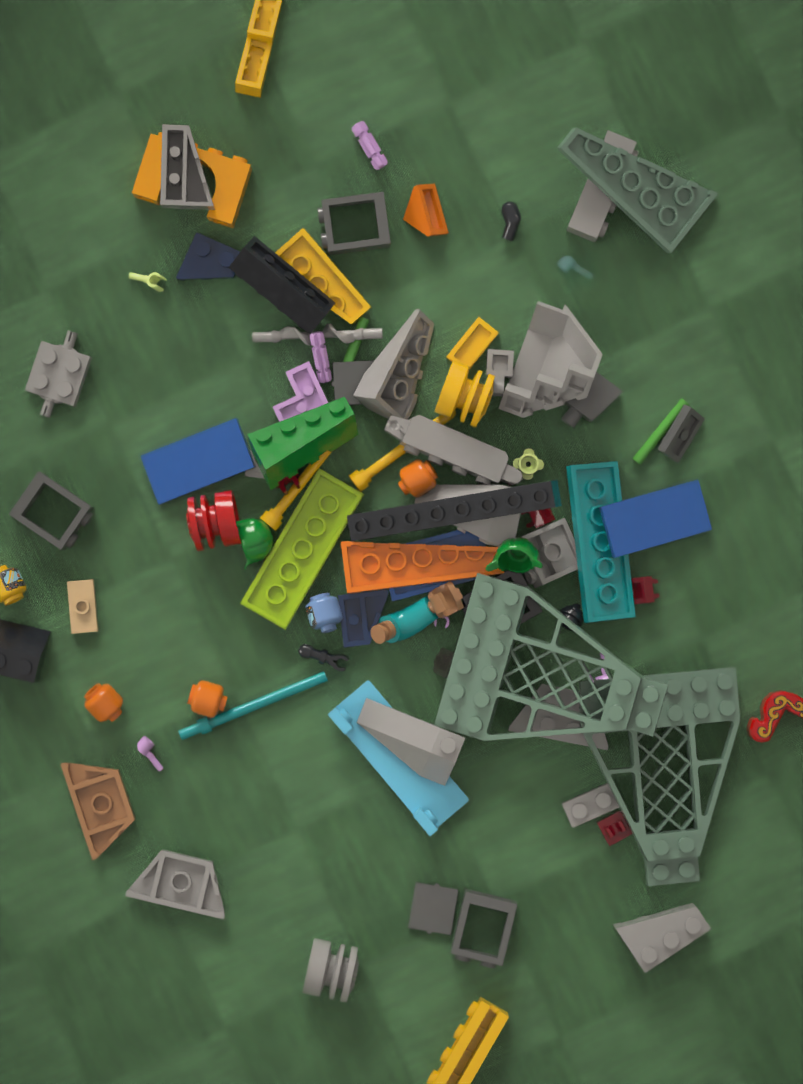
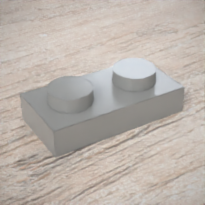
M607 783L561 803L572 828L619 808Z

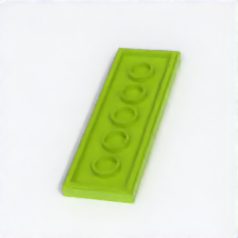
M319 468L240 604L286 630L347 526V515L354 514L364 494Z

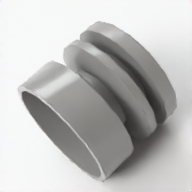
M314 938L302 993L319 997L324 986H328L329 999L334 1000L335 991L338 988L342 989L340 1002L346 1003L348 996L354 989L359 966L358 947L352 946L349 958L343 957L344 944H341L337 954L333 955L331 954V941Z

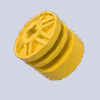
M453 360L434 412L451 418L456 408L461 409L460 422L464 423L469 412L474 414L470 426L476 427L485 415L494 392L495 376L489 374L485 384L479 383L483 372L479 370L473 380L468 379L469 366Z

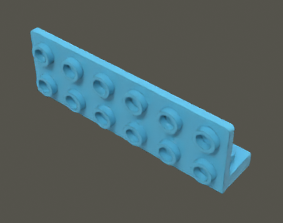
M367 680L331 710L328 716L344 735L346 734L412 812L417 822L431 836L443 822L465 805L469 799L450 776L444 786L418 775L357 723L366 698L391 707L375 686Z

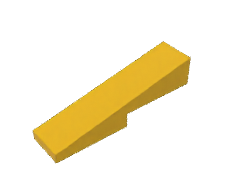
M255 0L235 82L236 93L261 98L283 0Z

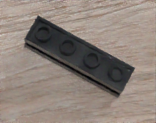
M255 236L245 245L228 267L239 278L253 287L258 294L264 296L279 311L286 314L309 334L313 332L335 305L331 298Z

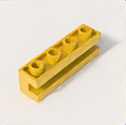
M482 997L479 998L478 1002L473 1001L466 1012L469 1018L464 1025L460 1023L453 1035V1038L456 1039L451 1048L448 1046L445 1048L440 1057V1061L443 1063L438 1071L434 1069L431 1072L426 1083L471 1084L508 1020V1012Z

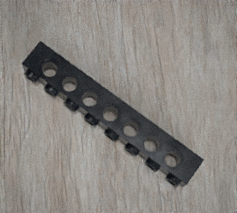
M551 480L347 515L351 541L555 508L562 506L558 480Z

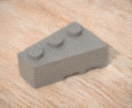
M162 124L161 207L215 210L190 126Z
M693 903L664 910L649 916L638 917L627 922L613 924L645 973L711 929Z

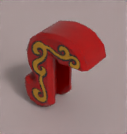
M782 690L770 692L760 705L761 720L752 717L748 721L747 733L749 737L761 743L770 741L785 710L803 718V698Z

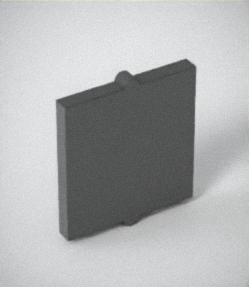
M375 360L333 362V382L331 386L334 387V400L345 397L349 405L362 404L353 395L364 373Z
M415 882L408 928L427 931L428 934L435 932L451 935L458 889L443 887L439 883L431 885Z

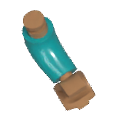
M449 581L429 591L428 596L423 597L417 602L382 616L378 624L371 628V637L378 644L385 641L394 643L408 639L425 629L438 617L443 619L463 609L464 606L461 601L463 596L459 588H455L452 581Z

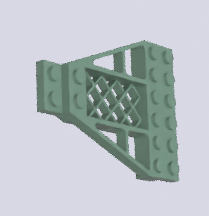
M477 573L434 725L483 741L626 729L653 737L669 684L643 677L533 591L531 587ZM529 596L558 618L551 643L519 633ZM563 623L602 653L604 659L559 646L558 639ZM516 640L523 642V644L514 648ZM527 645L534 659L522 665L515 651ZM533 646L549 651L538 656ZM553 653L559 667L547 673L540 659ZM559 654L573 657L574 659L563 664ZM512 656L518 668L507 673ZM578 660L585 674L572 680L565 666ZM536 661L543 676L531 682L524 667ZM583 661L599 665V667L589 672ZM603 668L611 682L598 688L591 674ZM562 669L569 683L556 689L549 675ZM609 669L615 670L614 676H612ZM520 670L527 684L515 690L508 676ZM587 677L594 691L581 697L574 683ZM545 678L552 692L540 698L533 684ZM504 681L506 682L509 690L502 689ZM529 686L535 698L518 694L517 692ZM571 686L578 700L565 706L558 692ZM610 686L607 700L605 702L600 691ZM596 693L603 708L590 713L584 699ZM554 694L560 706L542 700ZM500 697L527 704L532 708L525 732L490 733ZM579 702L585 714L567 708ZM539 709L585 723V727L533 731V725ZM603 711L601 719L593 717Z
M736 667L642 675L643 677L669 684L656 727L667 728L661 736L655 732L654 736L657 740L649 750L638 742L644 734L639 732L637 735L636 731L630 729L582 733L644 858L647 886L700 881L698 856L702 852L740 723ZM609 679L594 680L598 688L611 682ZM589 680L578 681L581 697L594 691ZM610 686L600 691L605 702L607 700ZM596 693L584 699L590 713L603 708ZM582 706L579 707V712L585 714ZM603 711L593 717L601 719ZM580 721L581 727H585V723ZM730 721L731 725L721 758L698 760L695 726L702 723ZM684 725L685 733L677 726ZM673 728L683 736L674 748L664 740ZM628 731L631 765L629 767L607 769L592 739V735ZM661 742L671 750L663 762L652 754ZM685 742L687 759L678 752ZM639 748L646 753L641 760H639ZM675 754L685 762L677 774L666 766ZM649 757L660 765L651 777L641 769ZM719 764L703 816L701 812L698 768L701 765ZM687 768L689 785L680 778ZM663 769L673 776V779L665 788L655 781V778ZM631 772L636 822L633 821L611 774ZM641 774L648 779L643 786L641 783ZM677 781L688 788L679 800L669 793V790ZM651 783L662 791L653 803L643 795ZM665 795L676 802L667 815L657 807ZM689 795L691 797L692 811L682 804ZM643 800H645L650 805V807L646 810L645 813ZM679 807H682L690 814L681 826L671 819ZM654 809L664 816L655 829L645 821ZM693 820V828H686ZM668 821L678 828L660 831ZM645 826L653 832H646Z

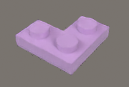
M309 361L285 372L296 396L273 406V409L280 422L328 403Z

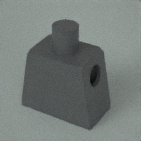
M596 372L587 398L581 400L575 398L566 401L564 404L569 409L561 420L571 428H574L582 417L591 423L623 391Z

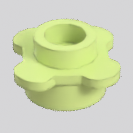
M528 448L524 450V454L520 458L514 459L513 467L521 471L524 479L530 480L537 470L543 469L544 462L534 455L532 449ZM526 462H530L531 466L527 467Z

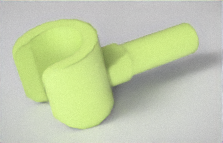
M156 272L151 273L149 276L129 273V279L147 283L148 286L158 292L164 290L157 283L160 280L167 281V279Z

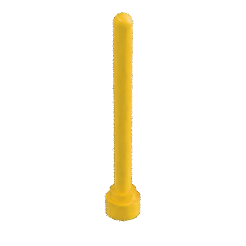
M456 411L451 418L440 414L433 421L444 425L456 416ZM399 444L367 469L355 470L348 475L357 489L362 492L369 487L368 483L372 481V477L406 453L403 450L405 446Z
M324 452L319 456L318 461L312 465L309 464L298 477L301 487L297 489L295 484H293L287 491L288 494L283 496L275 508H271L269 511L266 510L260 519L276 531L282 524V514L332 452Z

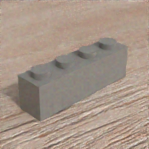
M609 130L607 131L604 142L617 148L620 147L637 157L639 151L634 150L636 141ZM587 179L566 231L595 242L598 236L603 238L609 224L605 222V218L608 212L613 214L616 204L589 179Z

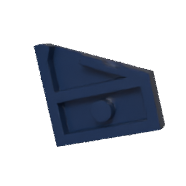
M196 232L176 279L180 281L190 279L211 280L213 278L234 279L236 274L228 267L240 251Z
M388 590L338 595L343 616L341 627L344 647L370 645L372 640L371 628L378 624L389 594Z

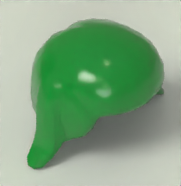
M249 518L236 521L241 545L247 559L244 570H246L248 565L265 559L273 546L272 532L269 526L260 519Z
M517 537L504 540L499 545L492 562L485 569L488 572L500 569L501 571L509 570L515 573H524L535 569V567L542 568L543 565L539 561V551L533 543L526 538Z

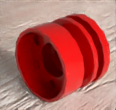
M233 490L215 493L214 505L212 506L209 505L206 495L200 496L201 508L198 507L195 497L187 498V524L190 537L195 544L197 552L205 550L204 538H207L210 549L215 548L216 536L221 537L225 547L241 544L236 521H240Z

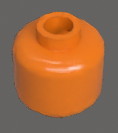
M416 459L400 470L401 481L398 482V485L405 495L410 493L413 497L419 498L436 487L435 479L438 478V475L428 460L423 462L421 459Z
M201 680L197 685H192L187 704L191 705L192 712L213 718L217 715L218 711L224 712L228 697L223 695L224 688L221 685Z
M97 683L84 696L86 699L84 707L99 722H104L108 719L112 722L122 713L120 708L123 704V698L109 684L101 685Z

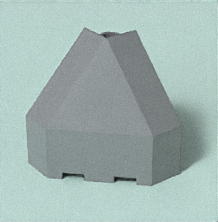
M539 301L537 302L513 370L512 378H510L499 406L500 410L524 418L532 415L534 411L543 408L549 410L562 406L566 401L575 398L577 400L587 398L603 354L566 304L562 310Z

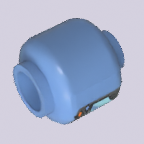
M330 593L315 595L310 598V602L306 605L310 626L313 629H321L322 633L336 630V625L343 619L339 601L336 597L330 596Z

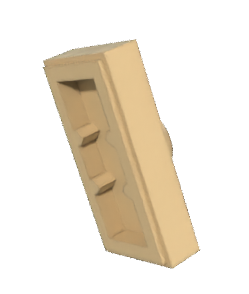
M94 579L67 582L71 634L99 631Z

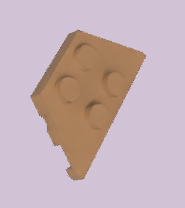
M64 762L60 765L91 858L95 860L136 818L119 769Z

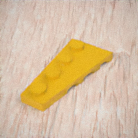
M302 228L275 252L335 302L331 310L350 324H354L372 308L305 228Z

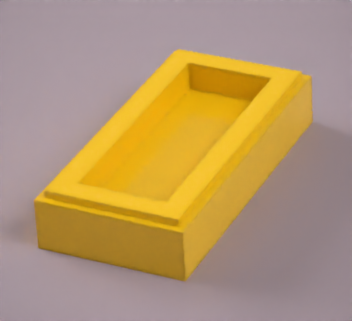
M478 317L446 358L450 362L454 360L467 365L470 370L499 332Z

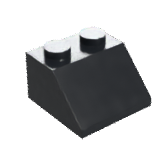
M0 619V675L31 683L39 682L51 631Z

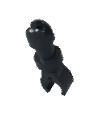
M303 644L298 649L301 657L318 660L319 664L322 665L328 663L338 671H345L347 668L346 666H339L337 660L344 659L348 661L350 659L345 654L328 653L329 650L323 649L321 651L308 644Z

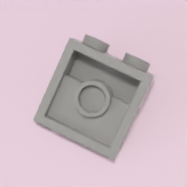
M565 518L522 536L531 541L538 549L540 554L539 561L543 565L542 568L535 567V569L524 572L526 581L529 584H533L534 588L578 569L575 539Z

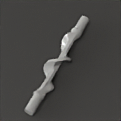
M326 324L322 331L324 338H339L346 344L355 340L383 339V328H359L356 330L336 331L332 324ZM291 326L284 327L280 331L252 333L253 343H277L284 339H301L306 345L311 346L310 334L300 332Z

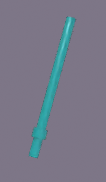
M323 671L220 713L213 718H207V716L197 720L196 724L179 730V735L184 740L199 733H202V735L213 731L212 728L324 683L328 679Z

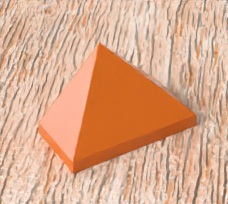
M435 183L421 184L413 187L403 218L404 221L427 237L448 234Z

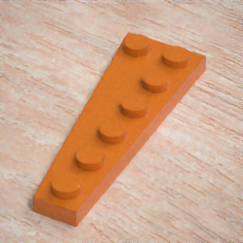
M341 542L347 594L476 578L477 573L488 576L504 574V571L500 569L489 572L485 569L492 562L498 547Z

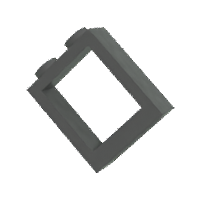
M384 192L321 200L322 207L317 208L319 223L325 224L326 233H321L322 247L323 249H328L329 256L391 247ZM374 202L379 238L334 244L329 208Z
M38 471L9 515L60 550L65 551L67 547L71 549L78 540L79 536L76 533L80 527H86L93 518L94 514L91 511L94 507L43 472ZM46 485L81 507V510L60 540L25 517Z
M465 888L450 949L451 954H455V959L464 962H470V959L481 961L480 965L488 968H496V965L503 966L517 902ZM470 904L507 912L497 956L460 947Z

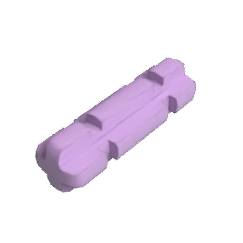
M360 121L352 127V131L355 137L360 138L358 142L368 159H372L370 162L374 169L380 170L388 164V160L384 154H380L382 150L372 133H368L369 128L366 123Z
M321 331L313 332L310 334L311 346H313L312 352L315 367L318 370L316 371L319 383L329 382L332 380L331 370L328 368L330 365L326 345H324V334Z

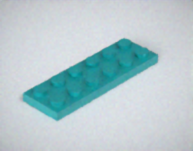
M618 461L566 466L584 623L636 617L629 555L612 557L599 509L601 506L622 501Z

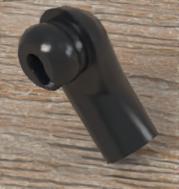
M508 201L503 204L501 210L506 223L502 238L514 241L522 217L517 204Z

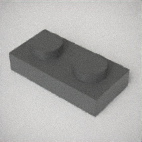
M684 404L666 436L663 438L658 450L672 461L679 463L705 418L693 408Z

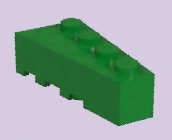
M342 397L247 435L253 457L270 490L279 486L278 482L283 478L288 477L290 479L305 464L310 463L312 465L319 460V456L324 452L334 451L359 434L355 414L347 399Z

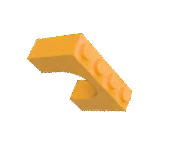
M159 132L158 135L150 134L132 190L135 198L160 205L162 132ZM195 143L201 165L207 167L214 174L216 180V188L212 198L215 210H209L207 218L211 222L234 229L252 172L251 164H247L248 160L240 156L233 155L232 159L222 156L223 152L214 148H208V151L200 149L198 144Z

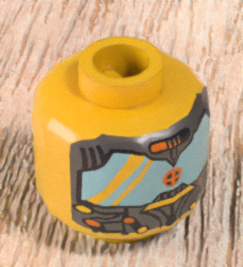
M7 565L0 566V603L8 606L23 599V593H25L27 587L17 568H8Z

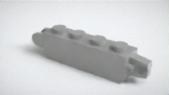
M417 415L407 420L390 416L385 425L384 431L400 440L399 444L405 446L404 451L418 456L419 453L428 456L429 462L438 466H442L443 463L452 466L451 471L459 475L466 476L467 473L477 477L475 481L482 485H491V483L495 485L499 481L505 484L508 483V485H515L522 480L521 471L507 464L508 456L505 451L426 417Z

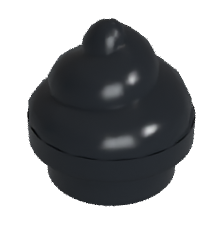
M580 604L567 605L560 609V612L577 626L581 627L584 618ZM563 623V625H562L563 628H565V629H567V630H569V631H573L572 629H570L567 625H565V624Z

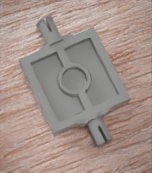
M67 331L63 345H53L41 341L25 391L39 395L45 400L40 413L42 416L50 418L55 403H64L73 407L77 405L92 357L78 353L73 349L78 335L75 332Z

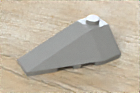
M416 309L367 369L353 395L367 409L387 419L390 416H395L408 420L416 405L418 395L414 393L417 380H422L423 375L420 367L423 356L428 354L434 323L420 309Z
M436 485L435 488L423 496L416 498L414 504L510 487L503 485ZM521 513L453 525L457 526V530L463 533L467 531L480 537L479 541L487 545L499 547L504 540L516 538Z
M366 698L357 720L361 727L418 775L445 786L465 740L464 736Z

